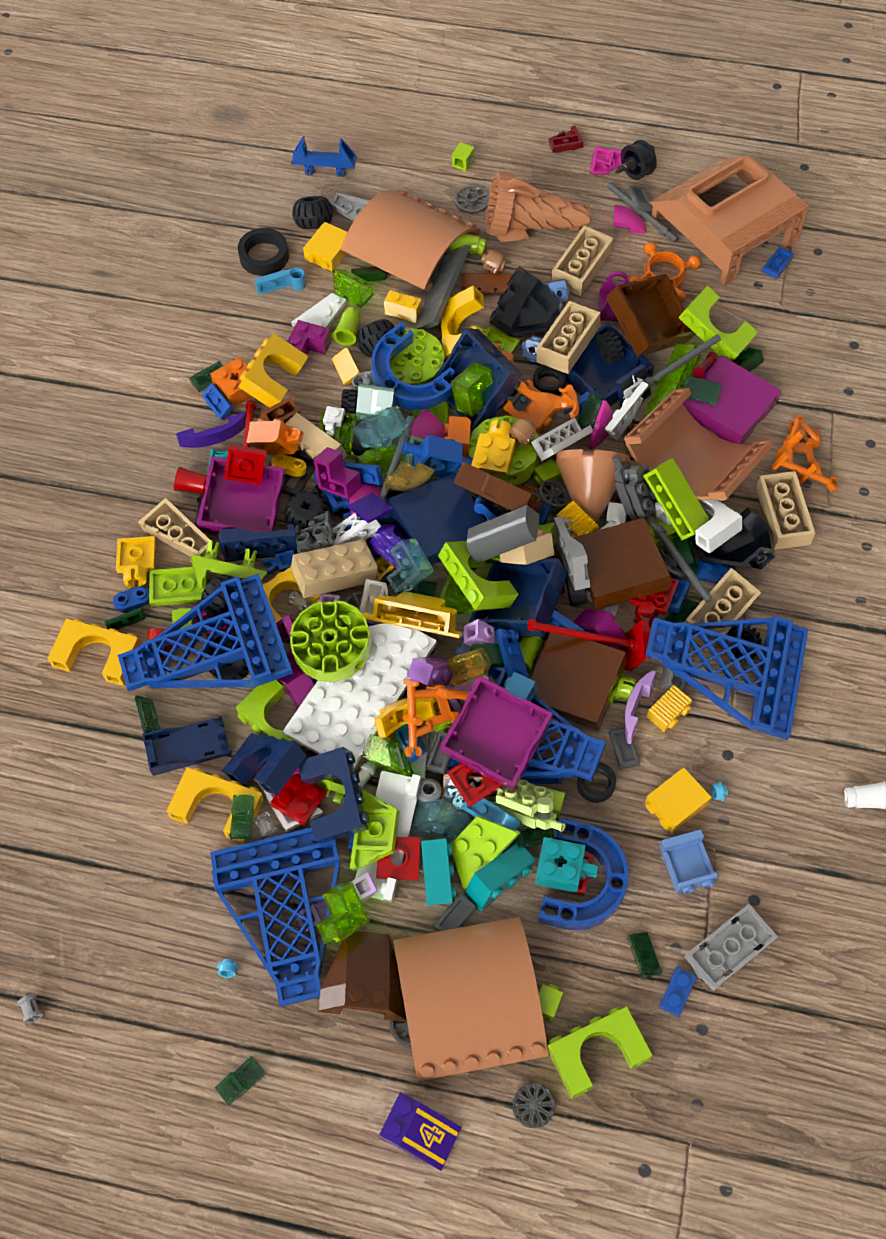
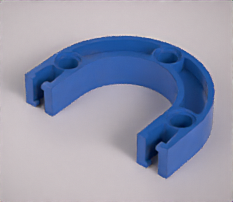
M401 322L387 332L375 345L371 360L374 386L392 387V389H395L396 406L409 410L433 408L446 401L461 389L463 378L459 375L455 381L449 384L448 381H452L453 374H455V371L450 367L435 380L424 385H410L399 380L391 371L390 363L396 355L413 343L414 336L411 330L403 336L406 325Z
M559 818V822L565 823L564 830L573 832V836L560 834V831L557 830L555 839L586 845L585 851L594 854V857L603 867L605 886L598 896L584 903H570L543 897L538 923L568 930L593 928L608 920L622 903L629 878L627 861L620 846L605 831L587 823ZM584 833L588 838L580 839L577 835ZM617 881L622 887L614 888L611 882ZM545 907L558 911L557 916L544 914ZM569 912L572 918L569 920L564 919L561 914Z

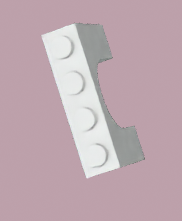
M698 500L705 513L712 519L695 530L696 545L711 553L742 530V516L718 500ZM655 503L656 518L667 525H671L672 523L660 503Z

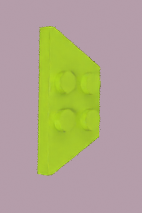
M361 789L364 796V803L362 804L364 811L367 812L369 817V823H367L368 830L354 834L350 869L358 870L395 852L400 811L364 789Z
M477 816L451 843L462 887L467 889L474 873L497 858L519 836L520 832L506 828L500 823L491 822L485 817Z

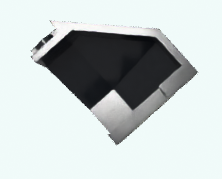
M518 266L507 283L508 287L501 294L497 302V308L491 313L489 323L510 337L549 331L565 308V305L540 279L521 266Z
M747 507L740 513L742 516V530L711 553L696 545V535H693L689 540L703 561L763 569L776 558L772 530L757 509Z

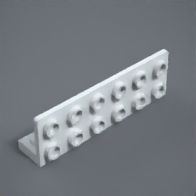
M382 771L375 797L400 811L397 837H409L422 782L421 776L412 774V777ZM395 850L390 856L391 862L394 865H401L404 852ZM377 861L357 870L355 879L367 872L370 874L378 890L371 898L393 903L398 880L393 878L376 879Z

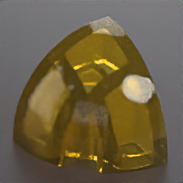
M401 461L395 473L391 472L384 487L395 491L413 490L425 484L435 470L420 462L417 463L416 467H413Z

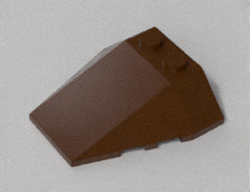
M354 930L346 931L320 989L318 1012L340 1014L342 1009L345 1008L384 1013V1019L406 1021L398 965L388 934Z

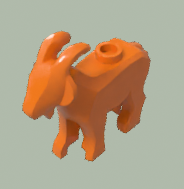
M528 379L526 383L521 382L517 391L532 402L525 411H517L514 409L513 403L508 400L503 407V410H505L503 416L507 415L518 419L530 420L535 425L536 433L539 434L545 427L548 428L553 421L552 416L559 410L573 408L569 415L571 419L575 418L580 410L578 397L572 385L558 389L563 394L561 397L539 391L533 386L532 381Z

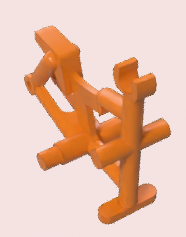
M797 415L794 418L795 421L788 424L789 429L786 440L783 443L784 445L774 455L776 461L772 464L771 469L777 470L780 466H784L802 474L798 477L800 484L811 478L825 484L828 490L835 491L838 488V485H835L838 478L823 476L820 464L815 460L813 449H816L821 444L820 431L818 429L812 430L804 422V418L801 415ZM793 450L806 453L808 465L810 466L808 469L793 463Z
M403 679V684L407 685L408 713H404L402 719L408 722L409 746L405 748V755L407 757H411L413 749H415L417 756L422 755L421 747L417 746V737L431 732L433 727L440 723L451 721L453 724L458 718L462 709L459 713L454 710L451 711L447 699L466 700L470 691L446 689L443 685H428L425 690H416V686H420L419 681ZM435 697L440 714L427 719L425 726L417 728V726L422 725L423 720L416 716V698Z

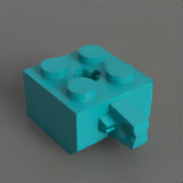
M544 837L535 885L577 892L579 879H585V876L596 878L598 866L589 864L588 860L583 859L586 845ZM558 863H562V867H558Z

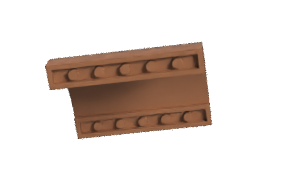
M387 190L379 193L364 206L355 218L340 250L423 290H431L433 283L429 282L448 248L463 234L468 232L472 235H479L481 229L477 228V224L467 220L466 223L462 221L461 216L456 214L451 216L448 214L449 211L443 208L439 210L434 208L435 205L430 202H421V198L417 196H408V192L404 190Z
M690 388L675 389L624 437L627 448L639 466L648 465L650 471L673 458L698 500L718 499V501H724L729 498L732 492L745 480L747 475L768 454L773 447L772 440L755 441L752 445L733 443L715 436L702 427L684 406L683 402L691 395Z
M520 917L393 940L417 1082L548 1056L535 973Z

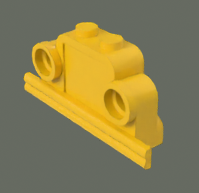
M401 592L396 597L378 596L374 601L373 614L366 612L362 614L366 620L454 638L462 636V632L455 631L457 610L445 607L446 600L411 592Z

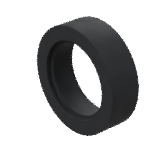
M257 228L243 235L238 243L240 263L251 274L258 276L273 274L282 270L288 262L289 252L286 238L277 230ZM262 243L273 244L279 249L277 255L268 260L252 259L249 257L248 252L253 246Z

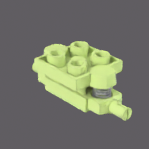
M520 780L515 791L502 786L497 790L496 797L489 795L485 798L520 820L521 824L533 829L537 827L544 830L554 828L560 832L565 829V823L556 821V814L551 812L553 810L554 792L547 790L545 787L536 786L526 780Z

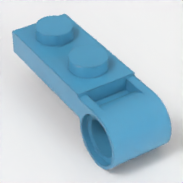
M301 268L283 270L254 279L258 295L291 286L294 290H302L306 286L304 270Z
M485 798L471 808L468 807L466 802L461 806L463 810L474 817H485L491 822L500 823L511 830H517L521 824L520 820Z

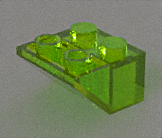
M345 269L332 270L334 292L336 295L345 298L352 305L360 308L373 297V284Z

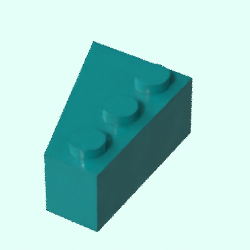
M518 842L474 873L464 894L482 912L506 890L516 885L519 879L522 877L526 878L533 871L532 866L536 860Z

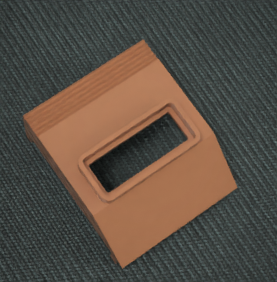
M753 156L722 159L649 202L653 206L651 215L658 220V216L662 214L722 270L720 283L723 286L737 279L744 254L785 229L782 245L787 248L799 240L809 207L806 202L799 198L795 192ZM735 174L748 185L713 207H709L698 197Z

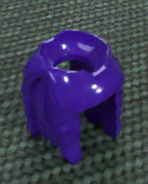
M395 524L382 525L369 542L372 548V555L384 557L386 561L399 571L400 569L407 571L410 567L409 563H412L414 560L413 552L416 549L415 546L408 543L407 538L401 534L398 526Z

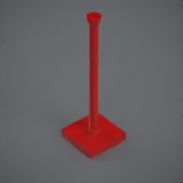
M247 401L245 404L247 412L243 447L229 444L224 479L261 485L266 450L250 448L251 445L247 443L250 422H253V414L256 409L254 401Z
M530 619L528 622L529 631L539 630L621 646L627 656L626 671L632 672L649 658L645 656L650 635L648 620L641 619L624 635L628 640L536 622L535 619Z

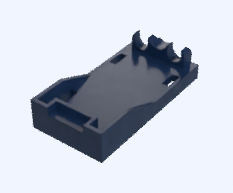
M287 524V530L258 533L239 528L219 530V543L225 562L244 560L245 549H250L249 558H251L253 551L256 550L255 559L275 557V554L293 550L294 555L298 554L294 525Z
M222 716L184 727L166 728L142 734L149 769L153 776L231 755ZM215 752V754L205 756V754Z

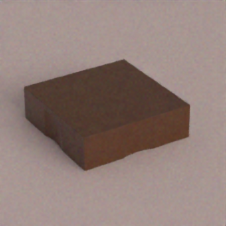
M667 274L650 277L644 281L617 285L606 296L637 357L685 344L696 335L678 318L685 309Z
M465 462L462 463L453 482L511 511L528 505L539 514L545 503L535 495Z
M644 518L573 537L583 545L587 554V570L590 579V587L587 590L595 610L620 604L632 598L644 597L670 589V575Z
M550 633L530 678L537 685L535 695L560 716L599 731L609 708L611 695L617 687L626 666V652L590 640ZM533 699L531 700L532 703L538 705Z

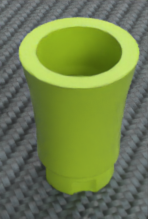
M465 233L450 246V251H455L466 245L469 248L468 253L483 255L486 239Z
M354 307L347 308L333 332L334 340L341 345L351 346L356 342L361 313Z
M524 636L519 643L528 675L532 673L535 660L542 647L543 639L539 636Z

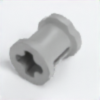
M34 994L27 995L17 1001V1005L22 1009L24 1015L23 1022L25 1024L35 1022L43 1017V1012L39 1011L36 1003L37 996Z

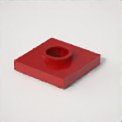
M460 763L448 771L447 775L469 808L503 786L479 773L483 777L482 785L476 788L471 787L468 783L469 776L479 772Z
M396 837L395 850H401L405 853V862L401 865H394L390 859L391 854L377 860L376 879L393 878L396 880L419 881L421 838Z

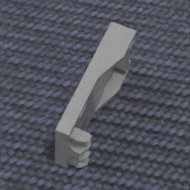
M561 516L555 517L557 550L568 571L575 590L589 588L590 579L588 577L586 551L583 545L570 534L573 527L566 528L567 524L573 522L570 519H562Z
M747 904L685 954L684 958L693 967L694 973L699 979L704 980L710 989L715 991L742 967L773 944L778 936L751 905ZM738 918L739 921L732 925V922ZM706 943L708 946L701 951L700 946ZM760 944L763 946L758 951L754 950ZM728 970L731 972L727 977L722 976Z

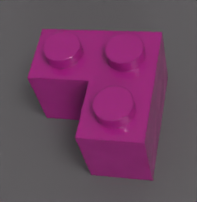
M298 320L287 342L306 355L309 350L326 354L332 342L330 328Z
M326 447L314 458L319 489L349 499L361 488L359 472L344 467L342 452Z
M585 609L573 621V623L587 632L628 640L624 635L623 629L616 623L614 615L608 611ZM597 642L618 650L622 648L621 646Z
M293 664L291 666L293 674L279 678L277 681L284 686L285 693L290 696L298 710L314 687L313 682L315 679L306 675L298 665Z

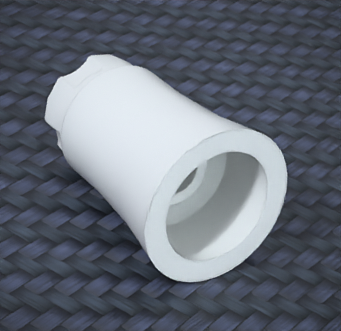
M886 781L844 789L845 804L848 808L886 809Z

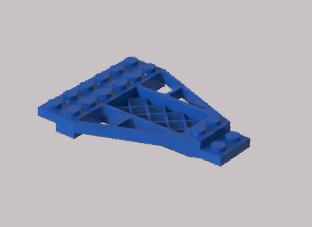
M259 574L242 580L238 576L221 582V587L157 637L145 641L136 649L119 654L118 658L128 691L130 692L149 685L150 688L257 687L293 674ZM228 588H234L235 591L229 595L227 590ZM220 591H223L229 612L204 620L202 611L210 603L214 602L213 598L218 596ZM199 615L200 622L180 629L195 616ZM230 625L226 633L219 630L221 626ZM234 629L238 637L231 635ZM204 632H211L208 639L200 637ZM216 634L223 637L220 644L212 642ZM192 638L189 646L182 644L183 640ZM228 639L235 641L232 649L224 646ZM198 641L204 643L201 651L194 649ZM174 645L170 653L163 651L165 646ZM209 646L217 648L213 656L206 654ZM179 648L186 650L182 658L175 656ZM190 653L198 655L194 663L187 661ZM162 655L165 656V657H167L164 662H163ZM243 658L246 660L251 679L223 680L220 672L221 666ZM172 659L179 662L175 669L168 667ZM212 669L216 670L218 680H185Z
M778 616L693 624L685 622L672 623L659 618L653 619L645 654L646 657L662 661V665L747 728L785 740L790 738L808 629L793 625V621ZM765 624L768 627L764 646L740 639L743 626ZM737 627L735 637L708 630L712 628ZM700 637L705 645L698 648L693 639ZM715 642L720 643L724 651L717 653L712 644ZM689 645H691L694 651L688 654ZM706 647L713 656L708 660L705 659L701 652ZM737 648L743 656L736 659L731 650ZM724 653L731 660V663L726 666L719 657ZM753 653L757 654L761 660L756 665L750 657ZM694 654H697L702 662L697 666L689 658ZM744 658L750 666L746 671L739 664V661ZM714 659L720 667L715 672L708 663ZM704 665L707 671L698 668ZM732 665L739 672V675L732 677L727 669ZM723 671L726 677L718 675V673ZM750 671H753L758 678L753 683L746 675ZM742 677L744 682L738 681L736 679ZM694 678L723 686L725 688L723 700ZM731 689L754 696L751 720L728 704Z
M471 660L465 676L468 675L471 670L481 667H476V665ZM499 666L485 667L488 676H492L497 685L504 687L508 678L505 668ZM534 695L532 699L540 707L553 713V717L557 721L552 720L548 727L549 729H547L544 735L548 744L537 748L534 755H538L540 761L531 759L528 765L542 772H524L521 779L573 778L577 776L592 781L606 742L585 735L538 696ZM558 731L561 738L550 742L547 735ZM561 744L556 755V752L553 747ZM551 748L554 756L543 761L540 753ZM471 774L472 776H481L480 774Z
M311 827L210 852L215 891L275 982L279 1006L284 1007L319 998L322 987L320 977L341 868L337 841L334 839L322 843L315 842ZM335 866L330 894L310 898L305 878L306 873ZM288 877L297 880L292 890L283 886ZM268 882L277 886L271 896L262 891ZM300 885L303 898L295 893ZM253 886L258 910L254 913L237 916L224 894ZM280 889L289 893L283 903L275 899ZM262 895L268 898L264 906ZM293 896L301 900L295 911L287 906ZM329 900L321 943H318L311 905ZM272 901L281 906L275 916L266 912ZM304 905L307 918L299 914ZM284 909L293 914L287 924L278 919ZM265 915L272 919L268 926ZM296 917L305 921L299 932L290 927ZM259 918L266 957L261 954L242 924L243 921ZM276 922L284 926L278 937L270 932ZM308 925L310 929L311 939L303 935ZM288 929L297 934L291 945L282 940ZM269 936L276 939L272 947L270 944ZM301 937L310 942L303 953L295 948ZM279 943L288 947L282 958L273 953ZM313 946L314 952L309 953L310 949ZM292 950L299 954V956L288 958ZM273 957H275V958L278 959L279 961H275V962H274V961H273Z

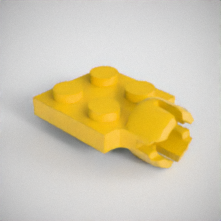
M493 420L489 431L486 434L479 435L471 466L484 472L508 475L516 440L509 437L511 425L508 422L502 420L499 426V420Z
M155 536L117 539L116 571L117 573L124 574L123 580L126 586L135 588V581H138V587L144 586L147 573L150 570H155Z

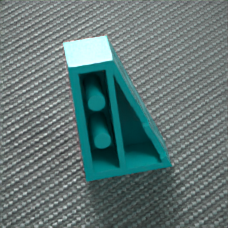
M446 838L421 841L427 905L453 903L452 898H456L455 885H451L450 877L454 876L453 864H449L448 855H452L451 842L447 843Z

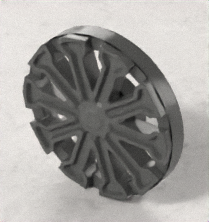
M531 1083L522 1086L516 1092L512 1108L516 1119L522 1125L528 1128H540L551 1120L555 1111V1102L552 1094L546 1087L541 1084ZM530 1088H534V1089H535L533 1096H532V1094H531V1092H530ZM541 1089L544 1093L538 1098V1093ZM525 1091L528 1098L521 1095V1092ZM546 1097H549V1102H542ZM517 1099H520L525 1104H517ZM543 1107H551V1111L548 1112ZM518 1109H525L521 1114L517 1113ZM540 1113L545 1115L547 1119L542 1120ZM529 1114V1120L527 1122L524 1121L523 1118ZM534 1116H536L538 1120L537 1124L533 1123Z

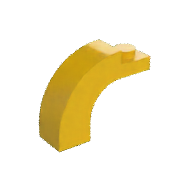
M435 697L416 698L417 717L426 721L440 714ZM408 698L391 703L379 710L380 715L374 718L379 738H386L399 727L408 724V722L402 719L403 714L408 713Z

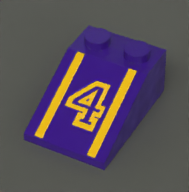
M400 1092L379 1137L381 1140L442 1171L461 1127L424 1104Z

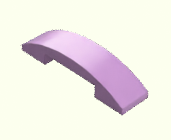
M654 670L642 677L629 696L624 724L625 738L628 744L632 743L637 730L638 717H635L634 714L641 696L649 698L656 679V671Z
M368 872L351 881L348 887L336 893L331 921L355 909L378 892ZM329 900L311 905L315 928L324 925ZM306 908L299 913L307 918ZM296 917L300 927L302 928L305 924V921L299 917ZM309 925L304 933L310 932Z

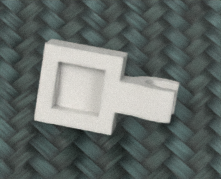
M327 406L323 424L326 425V434L333 437L335 428L342 426L345 415L344 408Z

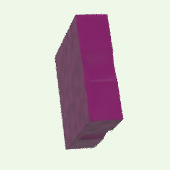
M721 356L693 387L691 395L683 404L701 426L708 428L724 440L743 444L752 434L755 426L777 404L781 390Z
M211 456L206 479V491L201 501L197 519L198 529L202 533L219 535V530L234 528L257 533L275 531L285 482V468L264 465L261 485L224 479L227 459Z
M479 676L465 700L462 712L451 725L439 748L441 753L515 791L553 720V713L528 700L518 698L510 694L503 687Z

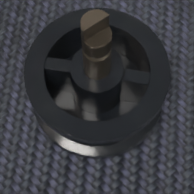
M637 140L632 145L625 146L621 151L622 165L617 167L615 174L625 171L634 180H640L645 175L652 174L657 167L654 147L645 140Z

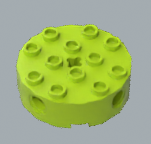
M405 329L403 336L408 334L409 330L414 333L413 343L393 358L390 363L391 371L399 380L410 385L430 383L444 364L443 346L435 336L423 329Z
M506 415L483 421L473 430L470 436L469 458L474 457L479 435L486 434L489 431L493 420H499V426L503 420L512 427L519 419ZM536 433L535 437L531 440V442H532L533 440L539 438L538 435H537V433ZM531 442L526 446L515 445L508 475L486 473L517 486L526 482L531 477L534 469L539 466L540 457Z
M334 600V602L323 603L322 601L314 603L302 611L292 625L290 643L296 663L306 675L318 681L337 682L348 679L359 672L370 657L372 639L366 618L356 607L344 601Z

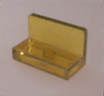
M483 648L454 656L447 660L446 663L454 675L449 684L453 687L486 675L491 662Z

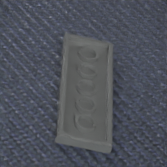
M466 245L443 257L414 329L426 331L439 324L469 252V248Z

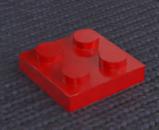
M294 774L279 794L274 796L270 806L305 826L326 797L327 791L314 783L309 785L303 782L299 774Z

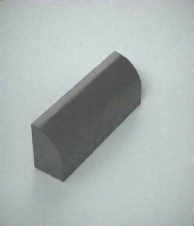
M526 505L469 528L467 548L472 559L476 563H480L536 541L539 514Z

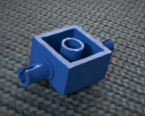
M428 435L419 445L404 441L401 449L402 453L413 455V471L441 478L452 474L459 466L461 467L463 462L471 465L473 460L471 457L462 456L463 443L456 442L453 439L440 438L437 435Z

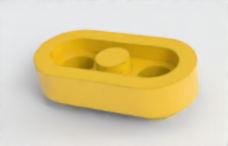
M276 454L271 459V466L285 468V474L301 477L306 473V463L301 459L284 454Z

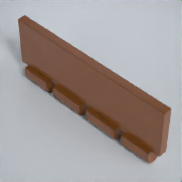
M463 273L462 290L474 286L481 290L483 295H494V290H498L497 295H501L508 286L507 283L513 274Z

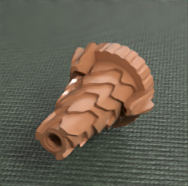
M502 171L495 173L487 206L486 233L496 236L501 243L523 239L528 240L529 235L525 230L530 229L580 231L583 226H589L590 205L576 203V200L558 197L540 188H535L525 180L516 178L514 173Z

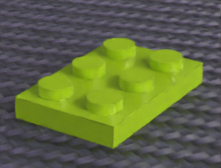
M193 567L150 570L149 604L151 607L200 603L202 592L207 585V577H205L203 588L200 590Z

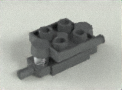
M614 456L612 460L616 467L614 473L616 478L615 486L626 515L629 514L631 521L653 516L656 512L655 502L657 498L643 476L650 471L648 465L632 466L630 469L628 463L622 464L620 456Z

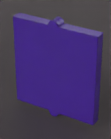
M374 493L348 505V508L357 517L362 518L367 523L393 511V508L384 499H380Z

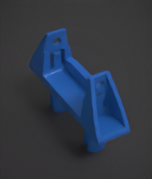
M303 136L293 151L291 165H304L306 175L308 169L311 175L315 173L314 166L336 167V175L339 177V171H341L342 177L346 175L345 168L355 169L357 156L343 139H340L339 153L308 151L305 136Z

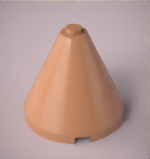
M573 449L557 452L556 464L571 501H574L593 521L598 523L617 489L614 475L616 467L612 458L620 456L622 464L628 463L630 465L629 456L605 450L583 452V449Z

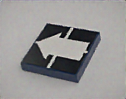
M639 365L615 382L621 408L624 400L633 394L632 389L648 377L645 365ZM646 389L640 397L645 400L652 395L651 389Z

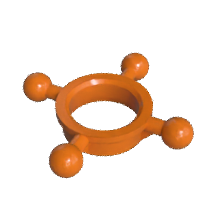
M646 243L643 248L644 253L651 257L644 267L643 276L632 275L629 277V281L647 280L650 277L656 276L650 269L654 264L659 262L671 263L677 267L679 274L669 279L682 303L686 299V294L683 290L678 289V287L685 279V269H698L701 265V259L698 256H692L685 262L672 252L662 251L656 253L657 247L655 243Z

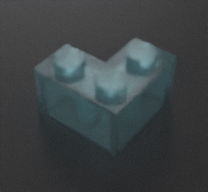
M388 407L376 418L362 420L352 430L363 447L385 448L392 443L391 441L395 437L400 436L404 432L403 430L408 424L398 407Z
M416 539L402 540L390 550L399 567L386 578L395 593L409 592L434 572Z
M445 799L416 803L411 827L418 830V833L424 836H429L430 833H439L447 836L448 840L454 841L471 823L472 815Z

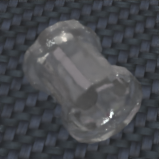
M295 590L288 597L287 604L289 606L293 605L301 613L312 605V600L303 598L300 592Z
M269 812L262 813L253 820L261 832L262 839L273 837L279 831L277 827H274Z

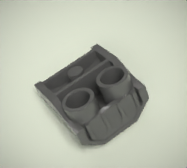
M329 511L314 517V520L308 523L309 526L303 530L302 523L295 526L298 554L334 546L335 542L331 526L332 518Z

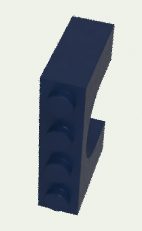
M251 733L222 771L231 780L246 786L259 767L265 763L254 780L266 792L278 795L307 755L302 751V746L296 741L289 742L283 738L280 740L273 736L267 737L263 734Z
M345 747L306 758L299 766L301 780L309 785L329 778H339L345 788L344 802L335 813L310 821L314 841L318 843L337 840L368 830L367 823H369V817L363 809L364 796L358 787L360 778L353 765L355 757L353 752Z

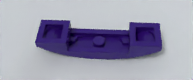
M245 412L227 417L229 422L227 424L195 433L193 428L178 432L176 436L181 447L198 448L224 442L245 428Z

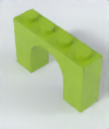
M707 285L678 318L704 342L715 335H719L721 340L710 348L720 357L723 356L733 361L758 332L746 321L731 334L717 330L710 321L709 310L720 296Z
M467 541L446 542L438 557L475 610L511 607L518 593L510 581H488L477 576L470 568L482 567L485 561L476 563L472 559L467 548Z
M277 680L257 686L236 706L237 717L244 724H250L255 734H263L267 737L273 736L280 740L283 738L289 742L295 741L284 735L283 730L275 729L266 722L270 709L286 695L284 686ZM301 745L302 751L306 753L309 749Z
M618 1006L610 1010L608 1016L604 1018L597 1016L589 1021L590 1025L584 1028L581 1025L569 1031V1035L563 1038L559 1035L549 1041L548 1053L571 1099L591 1090L593 1087L580 1059V1048L588 1039L595 1036H603L614 1041L620 1048L630 1070L652 1058L653 1055L627 1006L622 1009Z

